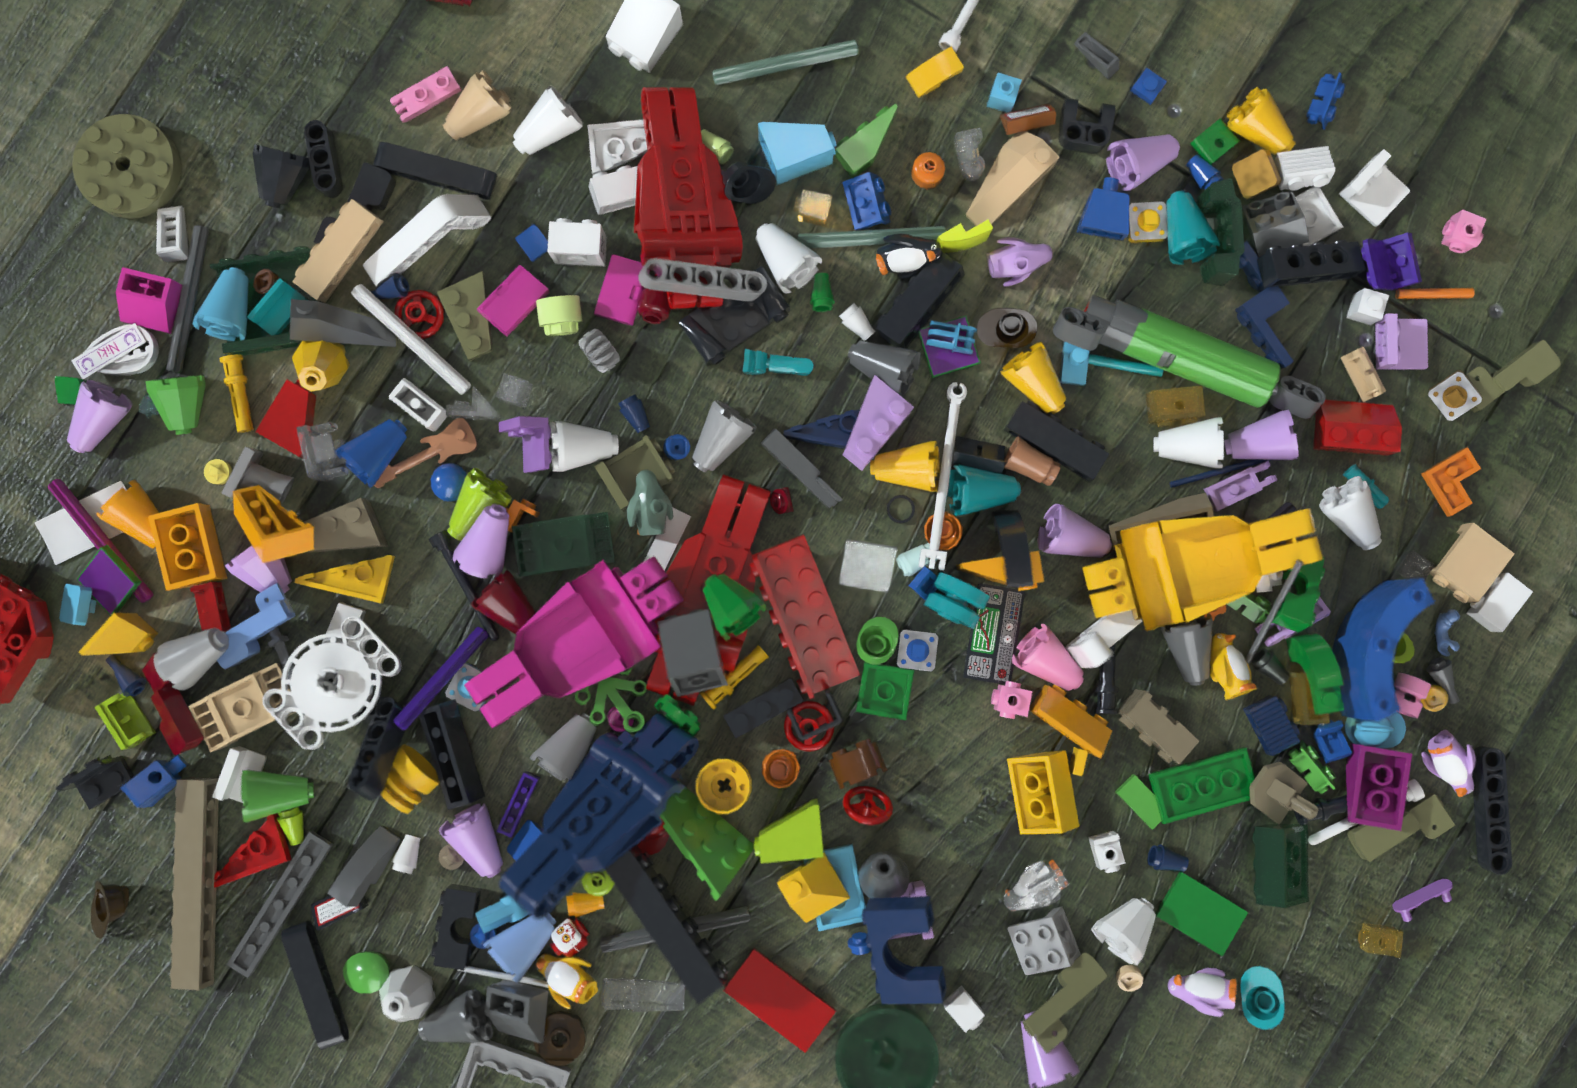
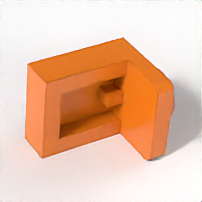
M522 499L521 503L513 500L510 508H505L509 514L508 531L514 532L524 511L538 517L540 513L534 510L536 505L525 499Z

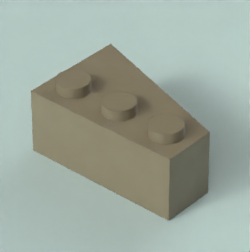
M359 498L303 522L304 524L310 523L314 527V550L307 551L308 553L388 546L372 505L367 499Z
M1135 689L1118 708V714L1121 716L1119 721L1130 730L1135 728L1140 733L1138 738L1150 747L1153 744L1160 750L1157 754L1165 762L1170 764L1172 761L1180 765L1199 743V740L1179 721L1174 720L1163 706L1157 705L1151 699L1153 696L1148 691Z

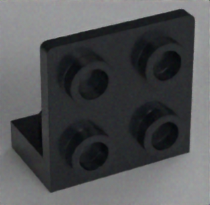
M109 755L102 759L98 757L84 765L86 769L79 773L75 771L62 778L63 783L55 788L58 792L77 788L90 810L122 792L121 787L135 776L123 756L112 758Z

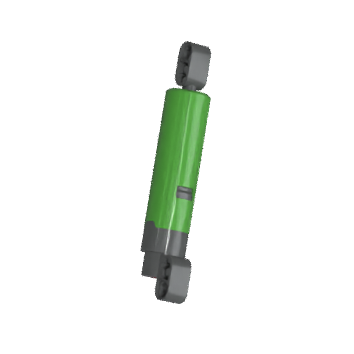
M1092 294L1083 311L1074 307L1063 308L1053 327V333L1057 338L1082 349L1094 350L1098 344H1102L1122 352V354L1256 408L1264 406L1269 400L1274 407L1280 410H1289L1295 416L1309 419L1326 399L1324 392L1320 388L1297 378L1284 376L1278 382L1281 368L1277 362L1119 299L1114 303Z

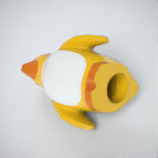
M1217 633L1212 637L1210 677L1213 681L1219 682L1223 687L1225 700L1236 698L1257 689L1256 685L1251 682V670L1248 663L1245 661L1242 653L1233 646V640L1236 638V635Z
M545 953L538 958L535 965L536 969L547 980L549 991L559 1005L570 1009L571 1005L565 998L579 1004H585L597 993V982L581 967H592L590 962L579 957H554L551 954Z

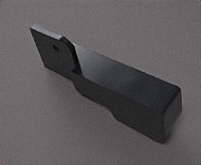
M365 162L347 202L353 199L370 211L372 209L385 210L396 181L387 171ZM326 217L323 219L314 243L317 244L325 237L326 228L331 223H335L336 218Z

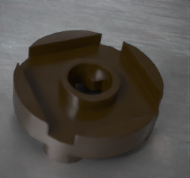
M556 1011L546 1015L544 1042H534L536 1052L545 1059V1062L554 1066H564L573 1062L581 1054L586 1044V1030L581 1018L566 1011ZM558 1032H562L567 1037V1040H564L562 1045L558 1044V1040L553 1039V1036H556Z

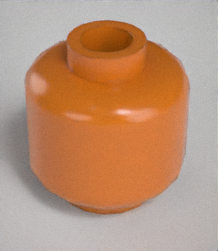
M923 153L914 161L911 172L912 179L921 188H934L943 179L945 163L936 153Z

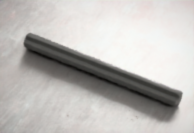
M196 225L193 228L166 367L168 371L181 373L183 369L208 240L209 228L201 225Z
M745 906L693 919L699 927L696 930L699 933L749 922L750 912L748 907ZM644 928L603 937L600 940V947L603 953L653 943L654 941Z

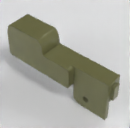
M1542 340L1530 345L1491 376L1483 367L1474 368L1466 376L1481 394L1482 400L1481 403L1471 408V411L1474 413L1481 411L1517 383L1525 387L1540 383L1561 366L1558 356L1549 344Z
M1427 793L1424 798L1404 808L1401 831L1357 824L1347 831V835L1360 858L1371 862L1420 829L1425 837L1435 839L1454 827L1455 824L1444 809V805L1438 795Z
M1088 953L1081 954L1070 967H1065L1058 973L1057 977L1063 988L1022 1022L1023 1028L1031 1038L1034 1037L1046 1054L1067 1037V1029L1059 1018L1108 976L1097 961ZM1053 1031H1056V1033H1057L1056 1036H1054V1035L1052 1034Z

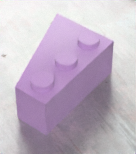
M874 375L843 452V456L861 471L874 458L914 408L876 375Z

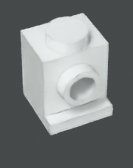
M1109 831L1088 837L1096 867L1100 870L1104 869L1105 873L1120 870L1119 865L1125 864L1119 842V835L1114 831ZM1113 850V857L1106 858V852Z

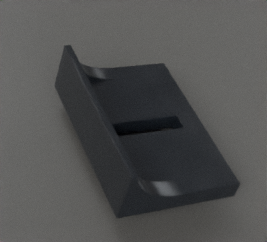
M956 436L952 463L1002 474L1006 463L1004 461L1005 446ZM977 448L981 449V456L977 455Z

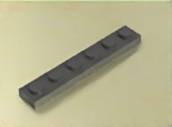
M314 831L308 833L226 965L247 978L252 976L334 845L332 842Z

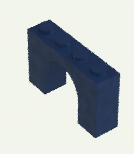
M931 897L870 898L866 908L862 910L863 924L867 925L866 941L868 948H871L872 951L871 968L873 971H876L875 988L877 994H880L881 1003H943L947 991L943 966L914 967L906 965L892 954L888 944V940L898 934L930 933L934 922Z

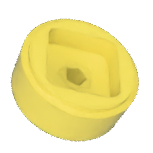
M220 459L209 461L204 468L206 480L216 485L227 483L232 473L230 464Z

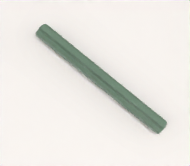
M856 40L715 69L712 73L714 83L719 85L854 56L858 54V44Z
M944 226L808 233L799 234L797 240L808 248L888 244V242L883 241L884 237L900 233L937 240L939 235L946 232V228Z

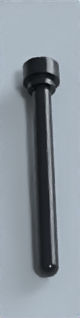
M447 530L441 531L429 538L428 540L433 549L436 548L438 552L441 551L470 604L475 598L478 599L479 597L466 574L459 568V562L456 560L454 563L453 551L450 548L452 545L450 542L451 537ZM473 608L482 626L488 633L490 640L497 641L499 633L491 619Z

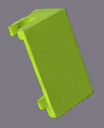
M117 693L94 707L121 750L132 749L156 734L133 696H124L123 693Z

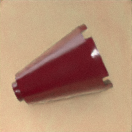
M508 569L481 591L482 596L478 599L475 598L470 604L475 610L515 635L536 614Z

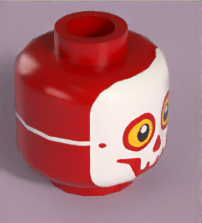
M567 918L552 931L551 938L553 942L550 946L558 956L564 954L566 957H574L587 946V936L590 934L579 919Z

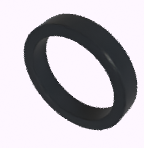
M905 495L894 496L887 504V515L895 523H906L914 516L915 505ZM903 498L911 504L912 512L907 519L897 520L892 517L890 505L895 499Z

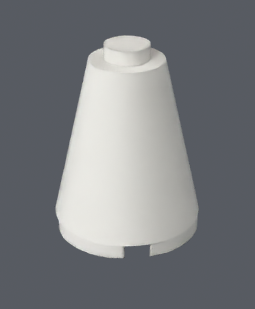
M549 86L543 92L513 134L515 138L513 144L522 154L526 152L531 155L578 131L583 126V122L570 104L567 105L562 99L563 96L553 86Z
M766 223L757 230L756 242L779 288L784 293H791L790 288L794 286L800 289L818 272L819 269L816 265L818 262L822 263L821 257L776 224Z
M1222 417L1160 431L1158 437H1153L1154 452H1159V457L1212 468H1222L1223 465L1218 460H1223V431H1220V426L1217 425L1223 424Z

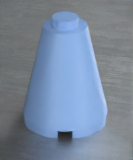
M549 913L541 919H535L530 915L490 938L483 945L488 949L492 947L488 951L507 974L513 975L515 973L516 976L512 979L518 983L551 938V933L555 929L553 925L556 921Z

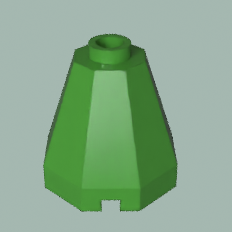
M204 375L145 381L147 392L168 430H175L176 435L192 433L191 428L198 427L206 386Z

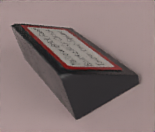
M328 896L311 904L317 931L366 908L368 902L365 896H363L357 907H345L332 896Z

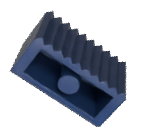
M1269 695L1243 708L1267 755L1274 756L1300 743L1297 737L1300 734L1293 721L1288 720L1286 716L1288 709L1281 698L1278 699L1276 696Z

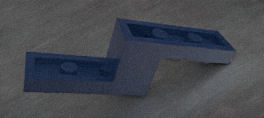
M1246 241L1231 253L1237 267L1244 270L1248 276V283L1253 289H1257L1259 294L1235 309L1237 319L1244 327L1248 328L1252 334V341L1257 347L1262 348L1266 354L1265 358L1279 363L1280 368L1283 369L1294 361L1274 334L1266 319L1290 302L1279 287L1264 288L1257 262L1258 256Z

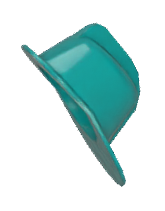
M1262 966L1249 968L1241 977L1240 985L1244 1016L1249 1023L1257 1028L1264 1030L1272 1029L1279 1025L1284 1017L1285 1006L1281 980L1269 968Z

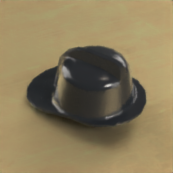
M739 161L731 164L727 169L721 170L725 185V196L729 200L731 199V201L749 204L759 203L767 199L775 189V175L767 168Z

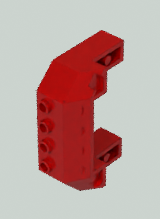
M0 574V704L11 703L37 659H45L50 656L54 635L46 602L34 595L32 591L17 585L9 577Z

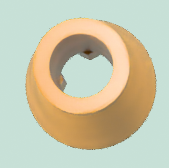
M572 892L573 895L566 896L569 917L575 916V918L599 909H604L603 896Z

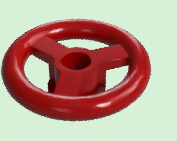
M425 290L410 291L406 297H401L398 300L394 314L402 320L404 305L413 299V302H410L405 308L407 318L403 322L408 327L423 321L433 324L426 331L415 332L421 339L429 338L440 329L443 323V306L440 300L431 292ZM421 297L433 303L436 309V317L427 313L425 306L422 304ZM417 310H421L419 317L414 316Z
M804 701L792 707L793 714L803 735L811 732L804 728V725L807 723H811L814 726L813 730H816L820 725L834 721L830 711L820 703ZM804 709H815L822 716L816 719L803 718L797 713ZM788 713L784 720L786 738L795 748L802 751L812 752L822 749L830 742L834 734L835 726L826 730L824 737L817 743L812 744V738L817 735L804 740V743H802L793 735L792 722Z
M854 787L847 791L843 797L845 812L853 820L861 824L878 825L884 823L893 813V804L890 798L884 792L874 787ZM865 794V798L860 803L850 804L853 796ZM873 796H876L884 803L885 811L876 806Z

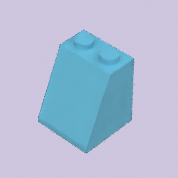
M777 122L758 123L759 142L769 167L775 175L777 185L833 163V155L836 154L834 148L836 147V141L833 133L827 132L825 125Z

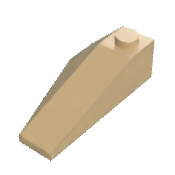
M1026 131L1016 133L1001 148L966 216L975 226L986 220H989L992 225L1055 166L1060 157L1043 139Z

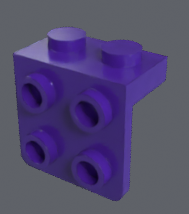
M1407 232L1385 240H1363L1361 253L1363 259L1367 262L1369 270L1367 272V280L1373 289L1393 291L1422 282L1412 233Z

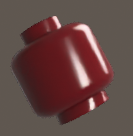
M643 289L638 304V312L642 319L651 324H660L668 319L671 308L668 304L667 292Z

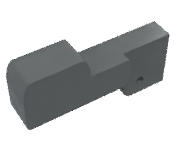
M772 429L760 442L783 467L788 469L826 507H834L842 500L833 489L818 477L821 472L777 429Z

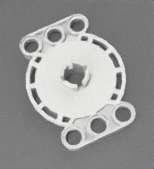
M354 616L348 617L341 624V634L332 633L316 636L304 642L292 653L283 669L282 690H268L262 699L263 706L301 747L309 750L317 749L324 742V731L346 730L357 725L369 715L380 697L382 676L393 677L397 675L402 667L401 660L362 619ZM356 621L360 624L361 629L357 635L351 636L347 632V627L351 622ZM331 638V643H323L318 646L315 644V642L322 639ZM338 638L343 640V644L338 642ZM373 639L378 643V649L375 653L368 654L364 647L367 641ZM309 646L310 650L304 653L300 659H297L296 657L301 651ZM392 658L396 666L393 671L387 673L382 669V663L385 659ZM294 663L296 665L292 671L291 679H288L289 670ZM332 673L338 674V684L336 686L338 690L328 692L324 687L325 678ZM287 685H291V692L287 691ZM374 686H376L375 695L372 701L370 702L369 700L373 694ZM275 693H279L283 698V702L278 708H273L269 702L270 697ZM365 707H368L361 716L355 719V716L357 714H359ZM291 712H297L300 715V722L294 727L287 723V716ZM346 720H348L349 722L348 724L340 727H333L335 723L344 722ZM322 722H326V728L323 727ZM310 730L315 731L318 735L317 742L313 745L306 744L304 740L305 734Z

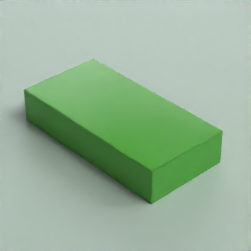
M1132 774L1115 792L1153 830L1162 821L1155 795L1136 775Z

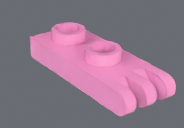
M448 66L392 97L390 102L393 106H396L397 114H402L400 119L405 123L462 90Z

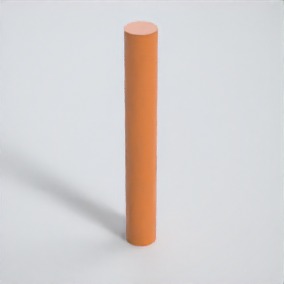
M1474 288L1396 290L1397 299L1473 298L1475 294Z

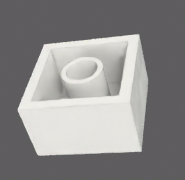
M564 218L557 219L556 222H549L548 253L555 264L605 266L607 236L601 224H597L595 220H582V223H572V220Z

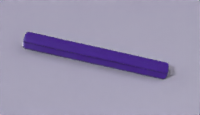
M476 627L394 719V723L400 729L406 730L488 638V633L483 628Z

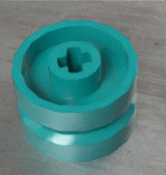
M940 572L934 585L938 590L945 593L946 596L935 592L929 593L924 605L951 622L960 623L975 629L980 617L978 613L968 608V605L977 609H984L990 596L959 579Z

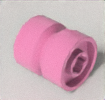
M1398 673L1393 685L1396 689L1394 692L1396 700L1401 709L1398 713L1418 719L1423 707L1420 701L1421 699H1426L1431 684L1411 675ZM1404 696H1410V701L1404 699Z

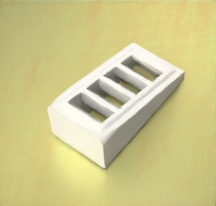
M176 206L157 209L156 254L165 262L187 260L189 249L184 208ZM168 218H176L175 221L166 222ZM176 228V230L167 231V229Z

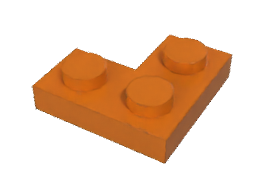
M1467 447L1424 471L1421 475L1444 513L1449 517L1473 504L1460 481L1481 468Z

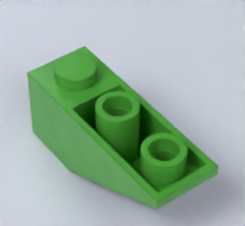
M896 103L890 108L888 106L882 108L876 114V119L870 123L868 121L864 122L857 128L856 134L851 138L848 136L844 137L836 145L835 157L852 178L859 176L873 165L896 116L898 108Z

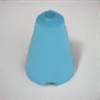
M234 267L229 268V270H223L194 317L192 324L195 328L199 330V327L202 326L206 328L205 334L218 339L235 342L236 337H240V341H244L247 330L249 278L245 276L244 271Z

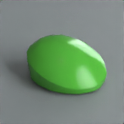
M875 617L863 625L856 642L857 652L862 660L876 665L886 662L894 654L899 638L895 623L885 617Z
M373 951L354 954L345 962L343 968L346 984L358 993H373L380 990L390 974L388 960L384 955Z

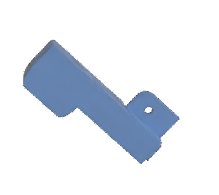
M279 583L272 585L256 596V604L260 609L259 613L225 632L228 637L229 646L217 660L222 668L228 669L237 666L258 654L260 646L257 639L296 616Z

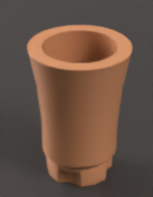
M1019 436L1013 441L1004 457V461H1006L1005 469L1022 474L1038 483L1042 482L1047 486L1053 483L1060 471L1061 464L1053 461V458L1035 449Z

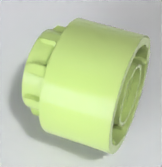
M555 296L536 300L539 327H544L547 336L569 335L579 331L578 323L583 322L579 296Z

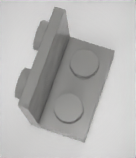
M1063 907L1053 908L1045 918L1022 922L1008 927L1009 935L1025 975L1070 967L1074 960L1081 955Z

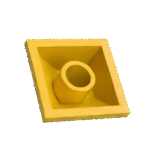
M113 613L79 653L81 655L145 652L154 644L153 639L158 632L137 613Z
M825 852L823 853L824 857L811 859L780 877L777 882L790 907L805 923L850 898Z

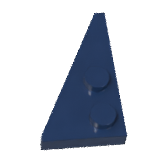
M860 409L818 419L816 422L791 427L788 430H784L783 436L787 439L845 449Z

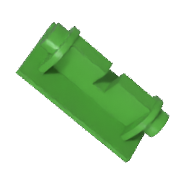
M1252 593L1227 604L1236 611L1244 604L1245 608L1241 611V614L1255 624L1258 622L1260 624L1264 623L1267 618L1265 614L1269 615L1272 609L1271 603L1261 595L1256 597Z
M1302 740L1300 741V750L1293 748L1288 752L1290 762L1300 774L1307 769L1311 771L1304 775V778L1315 792L1325 793L1329 789L1328 785L1333 790L1335 789L1336 775L1328 765H1322L1318 760L1320 756L1312 745L1307 746Z

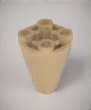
M483 70L480 73L476 72L470 78L445 119L446 122L443 124V127L455 140H458L460 137L465 138L507 116L511 112L510 98L502 89L499 91L495 89L491 84L493 80Z

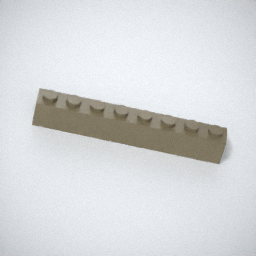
M190 777L178 779L176 783L175 839L173 842L175 849L173 865L174 890L172 892L173 916L171 919L173 927L171 943L172 966L170 970L171 989L201 990L214 984L216 887L214 888V882L216 881H214V876L217 872L219 800L212 796L219 778Z

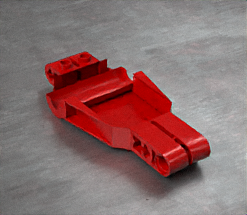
M643 87L641 107L647 152L637 165L634 233L638 234V239H640L642 245L641 264L644 266L651 259H663L729 268L732 265L731 263H738L741 260L743 249L742 235L731 199L729 200L725 196V185L717 156L702 143L695 90L693 87H670L669 90L666 87ZM673 273V276L677 281H683L682 277L679 274ZM698 276L702 284L708 285L704 277ZM666 291L668 304L671 309L694 308L695 306L698 308L720 307L723 304V298Z
M723 474L702 532L684 541L666 572L668 577L659 584L660 586L671 580L683 601L654 620L657 626L658 621H662L668 616H683L698 609L709 610L710 612L703 589L706 586L705 581L714 574L718 576L725 574L754 593L756 578L749 565L754 562L750 550L771 494L770 490L749 484L742 505L738 504L745 482ZM736 508L740 509L733 530L730 531L729 527ZM713 620L724 670L733 673L747 636V630L736 637L733 633H730L728 635L731 639L725 640L716 629ZM658 633L654 638L660 648L655 651L658 654L649 676L646 690L665 696L666 694L669 695L672 685L668 679L660 633ZM674 691L672 698L694 706L699 692L677 697Z

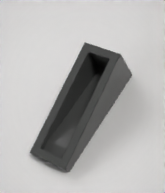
M1086 32L1074 42V45L1107 80L1119 70V58Z

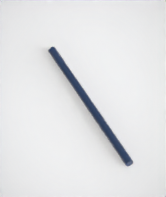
M1251 459L1171 481L1169 484L1173 488L1271 460Z

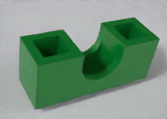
M1323 557V560L1302 565L1293 582L1297 595L1290 592L1287 593L1272 623L1298 633L1314 623L1316 617L1314 607L1320 597V590L1318 588L1325 573V568L1323 567L1325 557ZM1293 568L1283 570L1282 578L1287 580Z

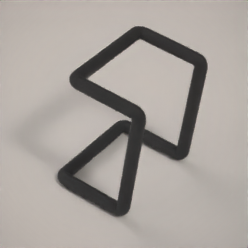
M827 689L825 694L836 716L833 717L834 721L828 724L824 723L816 730H813L814 727L807 730L811 732L803 735L792 708L787 710L788 716L801 740H807L843 721V717L830 690Z

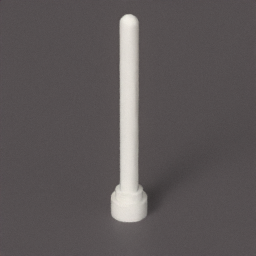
M967 0L952 30L944 33L939 41V46L943 50L952 47L955 53L957 52L961 44L960 34L979 0Z
M1415 779L1408 781L1406 800L1408 802H1416L1424 798L1425 794L1420 784ZM1347 817L1309 836L1308 842L1311 845H1316L1357 825V823L1348 822Z

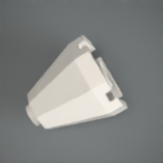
M1133 898L1098 920L1091 930L1102 944L1104 940L1109 945L1108 949L1113 954L1129 964L1134 963V965H1138L1144 957L1156 918L1153 911L1154 906L1144 898L1140 900Z
M415 965L393 969L379 990L383 1013L398 1022L421 1019L436 998L432 988V977Z

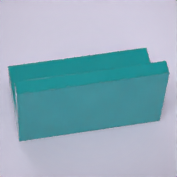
M279 278L249 313L247 318L258 324L272 337L277 338L290 323L291 299H308Z

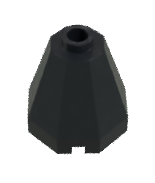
M254 144L253 161L259 198L265 200L264 205L280 208L281 204L287 205L309 170V158Z

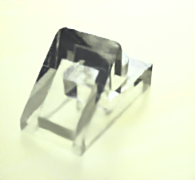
M474 386L472 388V406H469L470 402L454 401V405H446V415L450 418L501 420L502 416Z

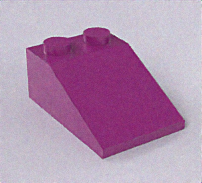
M1350 743L1349 747L1352 754L1347 757L1346 764L1348 822L1401 831L1412 754Z

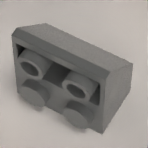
M1292 190L1242 206L1250 238L1258 258L1264 255L1268 248L1274 246H1281L1283 249L1309 242L1305 217Z
M503 980L487 986L485 1013L499 1032L543 1043L548 990L510 980Z

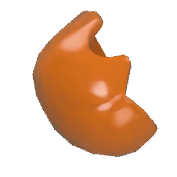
M948 511L944 513L939 550L952 549L957 546L962 538L963 528L960 520ZM934 514L928 518L924 526L925 538L929 544Z
M777 749L765 756L761 770L768 785L780 789L789 787L797 780L800 765L795 753L786 749Z

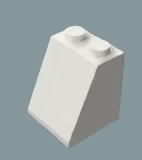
M624 0L606 35L608 48L619 57L623 55L628 58L629 63L640 71L644 69L650 73L683 26L680 5L673 0Z

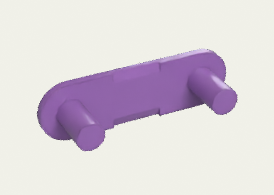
M1448 879L1437 880L1395 901L1392 907L1395 912L1401 913L1403 921L1409 922L1412 920L1410 910L1433 897L1436 898L1441 895L1444 902H1450L1452 897L1449 891L1452 889L1453 884Z

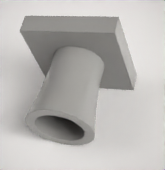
M245 447L221 493L233 498V491L260 485L277 498L282 505L293 485L294 477L280 474L258 465L263 452L255 448Z

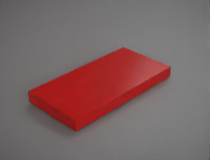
M753 948L723 989L725 993L804 1053L807 1052L836 1012L834 1007L756 948Z

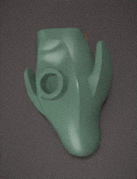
M642 470L636 476L635 493L627 507L628 523L630 527H633L636 520L638 535L664 534L666 516L669 520L673 519L672 504L658 483L654 472Z

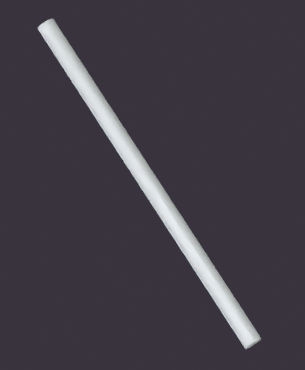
M468 966L463 971L514 981L512 978L516 976ZM523 976L519 981L520 983L549 988L545 980Z

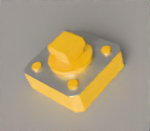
M1164 202L1130 204L1128 240L1131 243L1160 242L1168 236L1167 211Z

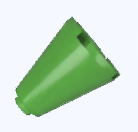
M242 770L241 799L243 800V806H245L242 809L244 822L254 821L309 804V798H314L313 782L308 783V778Z

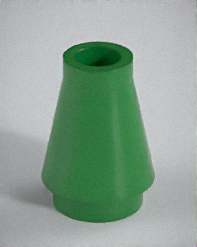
M816 273L814 275L810 305H812L813 311L827 312L832 310V305L835 303L829 274Z

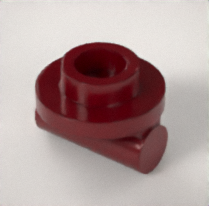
M789 487L774 490L770 499L773 510L778 514L794 512Z

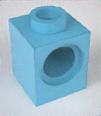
M997 73L987 107L1007 113L1011 112L1022 80Z

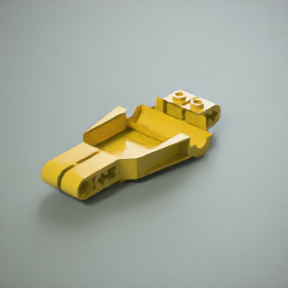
M1299 510L1249 524L1235 516L1160 520L1120 530L1123 543L1114 545L1117 558L1082 567L1088 590L1114 585V588L1089 595L1095 618L1131 610L1134 620L1143 619L1146 631L1164 625L1189 622L1253 592L1263 575L1293 568L1297 560L1303 561V565L1323 560L1317 536L1300 540L1295 538L1316 532L1311 510ZM1286 540L1284 544L1266 548L1268 544Z

